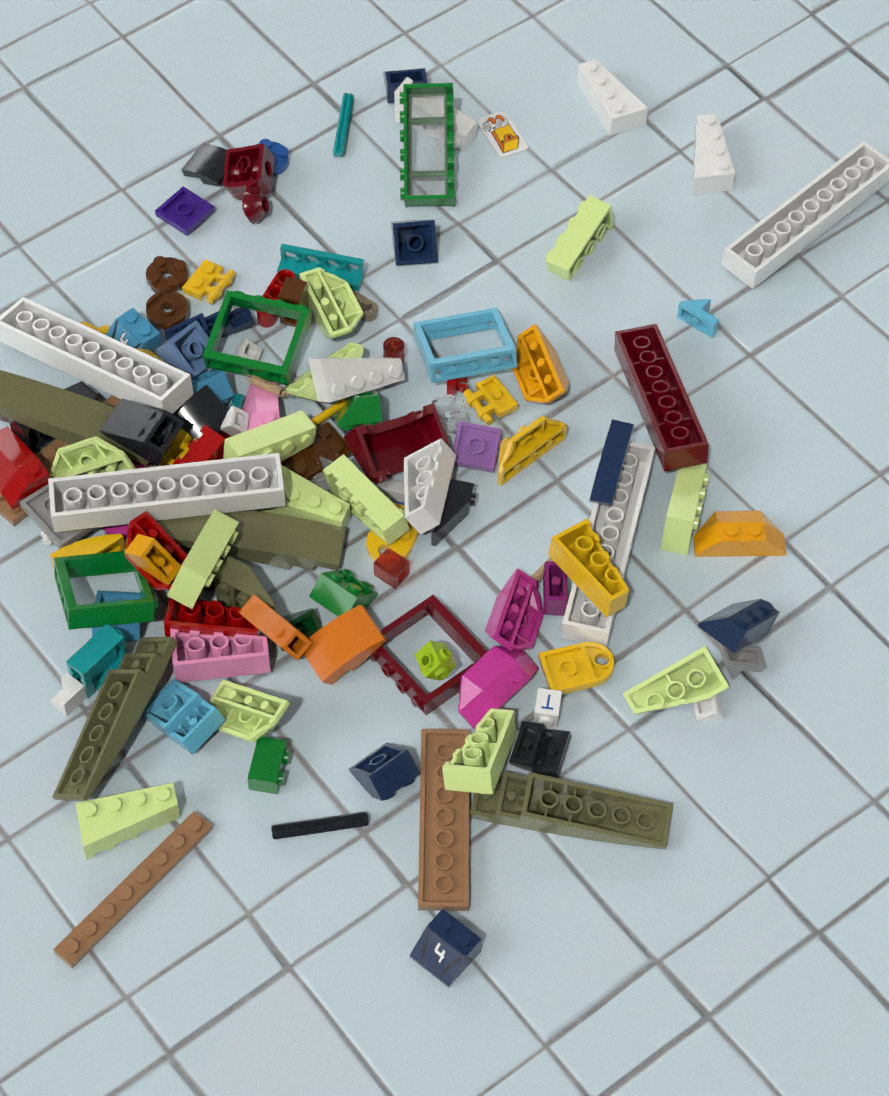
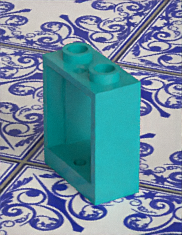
M108 624L66 661L69 674L84 685L88 699L101 688L109 669L119 668L124 654L127 653L124 634L119 629H113Z

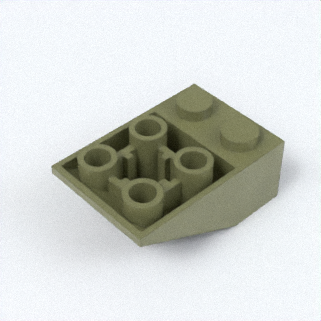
M229 556L214 576L217 601L221 602L222 606L228 608L234 606L242 609L252 595L255 594L275 611V604L251 568Z

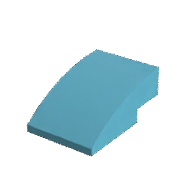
M174 678L147 704L142 713L149 722L192 755L226 720L216 707L204 701L198 693Z

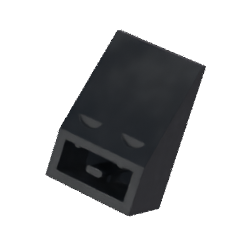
M121 399L99 432L155 466H159L179 436L185 421L164 409Z

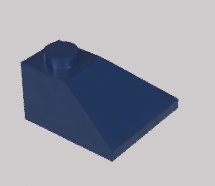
M435 220L391 222L396 266L438 262Z

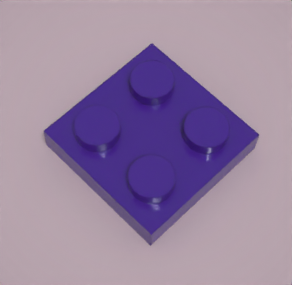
M182 186L155 210V215L187 236L214 213L215 210L214 205Z

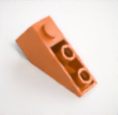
M255 594L239 611L243 617L297 661L313 643Z

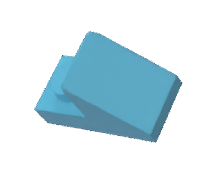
M711 299L688 300L679 303L677 318L711 338L717 333L719 319L708 313Z

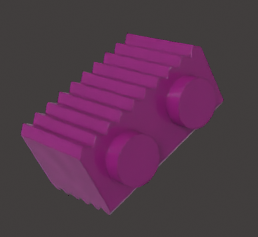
M546 561L543 573V613L545 615L564 616L568 604V576L554 561Z

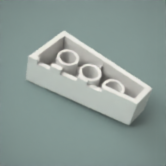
M408 77L394 92L395 121L399 123L400 111H404V104H400V92H403V84L413 83V80ZM412 97V118L444 117V100L441 98L436 100L433 97ZM454 108V148L465 151L477 136V122ZM445 125L412 126L416 131L445 143Z
M717 113L697 115L692 195L733 190L735 171Z
M308 358L317 401L321 402L337 401L405 380L401 358Z

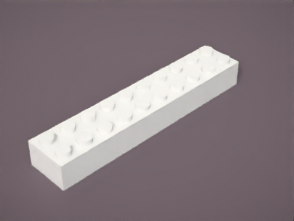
M863 141L724 249L722 266L754 289L889 182V159Z
M22 297L0 316V342L119 399H126L164 409L173 414L194 394L190 374L27 298Z
M634 442L629 443L612 507L594 503L589 520L593 532L597 533L600 538L602 548L608 552L610 562L613 567L617 568L623 580L655 453V447ZM573 582L562 623L561 638L581 643L597 642L607 647L615 613L606 618Z
M279 453L48 479L51 520L54 532L129 524L131 520L145 511L155 521L211 515L214 509L221 513L285 506Z

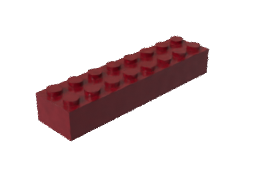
M651 324L615 331L614 351L664 472L708 463V441L658 325Z

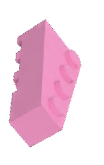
M170 629L171 637L177 641L172 653L175 680L180 683L271 672L267 636L236 634L232 637L225 636L220 632L208 635L200 634V631L190 630V633L179 632V629Z

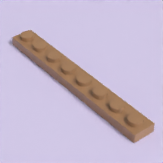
M193 811L53 949L54 953L73 969L213 830L212 824L196 811Z

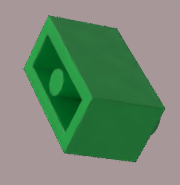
M262 737L257 740L247 778L249 790L278 794L279 786H283L285 782L286 772L283 771L284 765L289 764L291 750H287V740Z

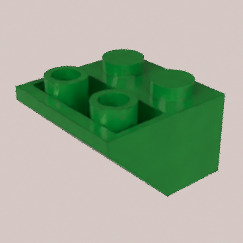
M368 391L351 396L334 417V423L337 427L342 428V430H351L355 428V425L365 424L367 426L382 422L379 394L376 391Z
M341 569L321 573L309 597L336 616H340L359 605H363L366 609L377 597L378 593L372 589L369 583L356 579L354 573L350 570Z

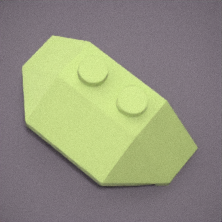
M320 267L299 273L300 279L307 281L308 306L323 336L332 339L352 332L364 314L348 282L334 274L325 272Z
M350 342L327 358H362L364 348L360 344ZM311 369L294 380L285 388V392L317 401Z
M95 436L59 448L49 476L50 478L136 468L125 452Z
M226 680L221 681L210 698L211 705L216 707L226 719L218 730L251 743L272 732L290 704L287 700Z

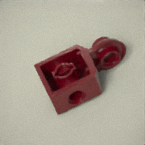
M264 143L226 150L223 186L233 198L239 201L243 200V212L252 224L259 222L264 214L269 212V202L266 195L271 192L274 155Z

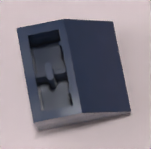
M425 68L383 71L387 103H395L394 92L406 77L413 80L412 84L428 83Z

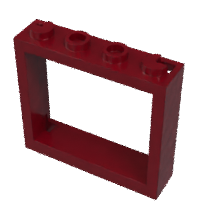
M431 595L380 631L386 638V641L370 656L373 662L376 661L381 666L384 675L388 678L391 677L396 682L398 690L402 694L406 693L412 705L418 707L425 715H428L460 692L461 676L488 651L434 595ZM429 615L474 663L427 695L382 646Z

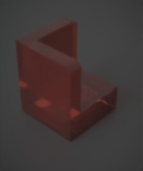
M389 548L373 563L374 576L395 590L410 574V562Z

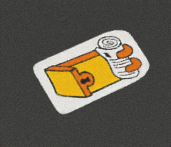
M496 112L479 119L480 128L500 157H507L528 149L527 143L505 113Z

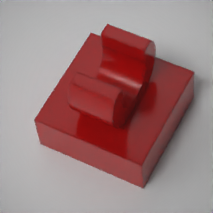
M468 376L447 380L446 397L455 398L456 390L459 392L467 390V384H461L460 382H467Z

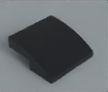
M202 143L181 169L184 176L200 178L203 184L219 186L224 178L227 149Z
M205 385L182 404L173 415L185 421L182 429L192 437V441L194 438L198 440L201 437L202 433L200 430L204 425L219 433L228 409L209 387Z
M522 721L509 763L526 771L559 778L570 744L571 734L568 731L547 729L545 724Z

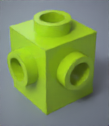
M429 641L414 654L420 666V672L425 678L441 681L447 678L449 673L456 667L452 658L453 655L444 643Z

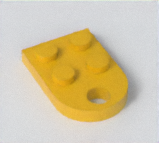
M392 502L398 509L401 508L405 512L404 505ZM407 520L409 530L392 544L387 545L370 530L366 538L367 553L372 560L379 564L388 566L399 564L410 555L419 532ZM381 550H389L391 554L382 556L379 552Z
M582 642L538 653V660L548 688L562 691V695L600 686L610 679L614 669L612 653L607 647L597 642ZM598 658H604L608 661V663L605 665H599L595 662V660Z

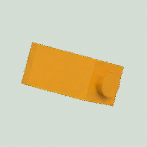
M137 534L124 552L138 567L166 585L171 583L181 568V565L152 537Z

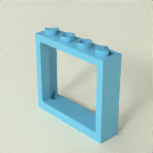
M497 307L413 322L414 341L431 383L517 367L516 348ZM495 329L503 346L434 359L427 341ZM435 370H440V374L434 375Z

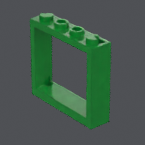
M227 290L202 356L205 366L243 376L248 374L250 375L248 377L256 375L267 381L289 386L312 320L310 308L302 304H289L279 299H266L261 295L253 296L242 291ZM232 306L298 320L282 366L216 351Z
M125 551L54 557V578L69 630L101 627L106 624L110 626L154 621V610H157L158 602L157 598L154 597L153 587L125 557ZM134 572L142 599L77 605L69 578Z

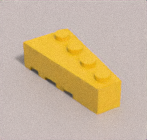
M588 518L551 538L548 551L550 558L606 618L625 608L629 589L617 568L613 567L610 562V556L602 548L600 538L597 533L593 532Z

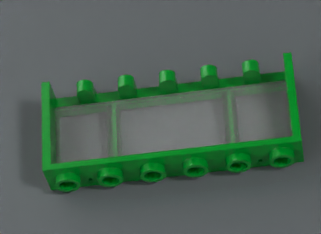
M453 83L403 84V92H400V104H404V111H400V123H404V130H400V142H404V149H400V162L404 161V168H400V181H404V187L400 188V200H404L405 207L437 205L455 207Z

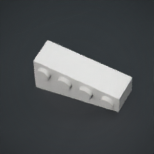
M596 59L577 65L576 82L609 136L646 125L648 107Z
M442 438L404 458L405 518L419 534L440 525L456 459V454Z

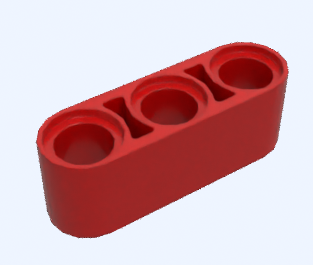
M288 269L280 270L262 296L266 299L277 300L286 277L295 279L293 271ZM256 311L257 322L264 328L272 327L280 317Z

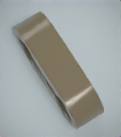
M352 290L364 314L361 320L365 322L374 321L378 315L377 304L359 292Z

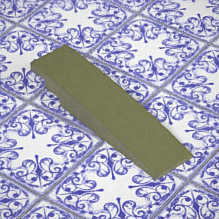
M0 370L1 416L70 445L97 436L125 452L129 459L146 466L148 465L149 461L99 432L115 407L43 382Z
M254 510L223 513L239 522L235 529L239 533L233 545L228 543L231 548L226 556L290 570L291 565L314 570L315 566L338 570L346 531L345 527ZM211 515L158 520V524L179 546L192 548Z
M172 637L140 638L134 653H125L119 668L109 669L52 796L53 799L70 801L88 800L121 751L147 706L177 644L175 639Z
M504 771L503 776L500 775L493 794L474 793L469 818L580 839L666 850L673 804L529 772L528 776Z

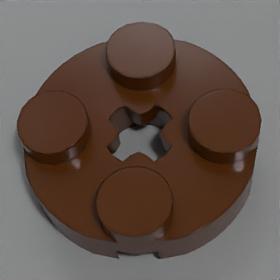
M157 256L146 270L147 284L155 293L163 291V294H170V291H177L179 289L181 291L189 279L185 261L172 257ZM165 274H171V275H172V276H168V278H164V275H165Z
M162 291L152 295L146 303V317L149 323L154 327L166 330L187 320L189 317V307L186 298L175 291H170V294H163ZM165 308V309L168 310V309L171 308V311H170V312H164L163 309Z

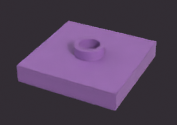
M458 421L453 452L456 454L454 466L494 473L502 429Z

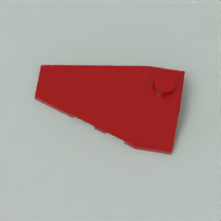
M6 426L0 430V492L10 508L14 510L20 506V501L47 485L50 476L32 451Z

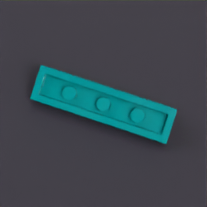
M281 244V260L277 273L282 269H288L293 271L295 279H300L299 273L320 267L325 272L334 274L347 281L351 290L360 291L364 279V259ZM286 252L293 253L296 257L288 256ZM308 256H309V257H314V258L316 259V261L310 260V259L308 258ZM328 261H334L337 265L331 264ZM349 264L358 266V269L351 268Z

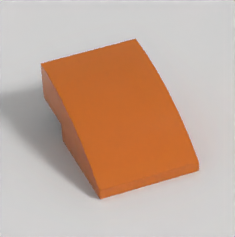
M359 605L338 616L308 639L313 643L304 652V655L323 683L333 685L348 670L354 671L386 641V638L365 607Z

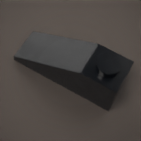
M450 479L440 525L432 530V546H437L469 515L471 506L475 507L478 493H474V483Z

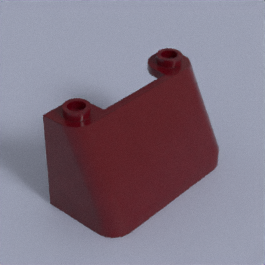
M434 403L424 406L422 411H412L405 416L376 425L370 424L366 426L364 424L357 426L344 436L347 447L371 482L375 481L376 484L387 481L388 476L404 472V458L442 438L450 447Z

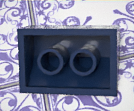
M762 599L738 602L699 622L698 627L735 654L767 635L780 612L773 608L770 602Z

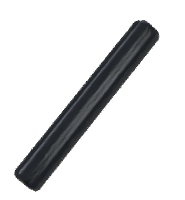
M358 812L276 824L271 826L273 839H282L368 826L369 819L367 812Z

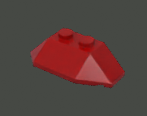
M147 511L129 522L126 549L137 534L152 537L182 566L187 554ZM125 554L128 561L155 590H170L176 576L169 585H166L138 567Z

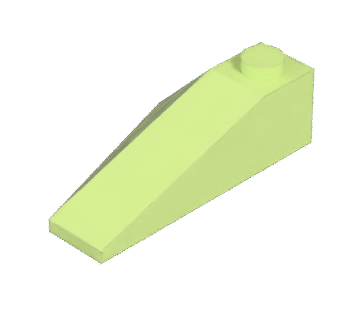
M706 646L622 694L635 715L708 700L728 689L729 685Z

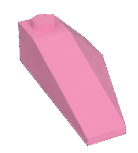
M250 384L242 407L243 411L250 414L247 431L280 419L278 396Z

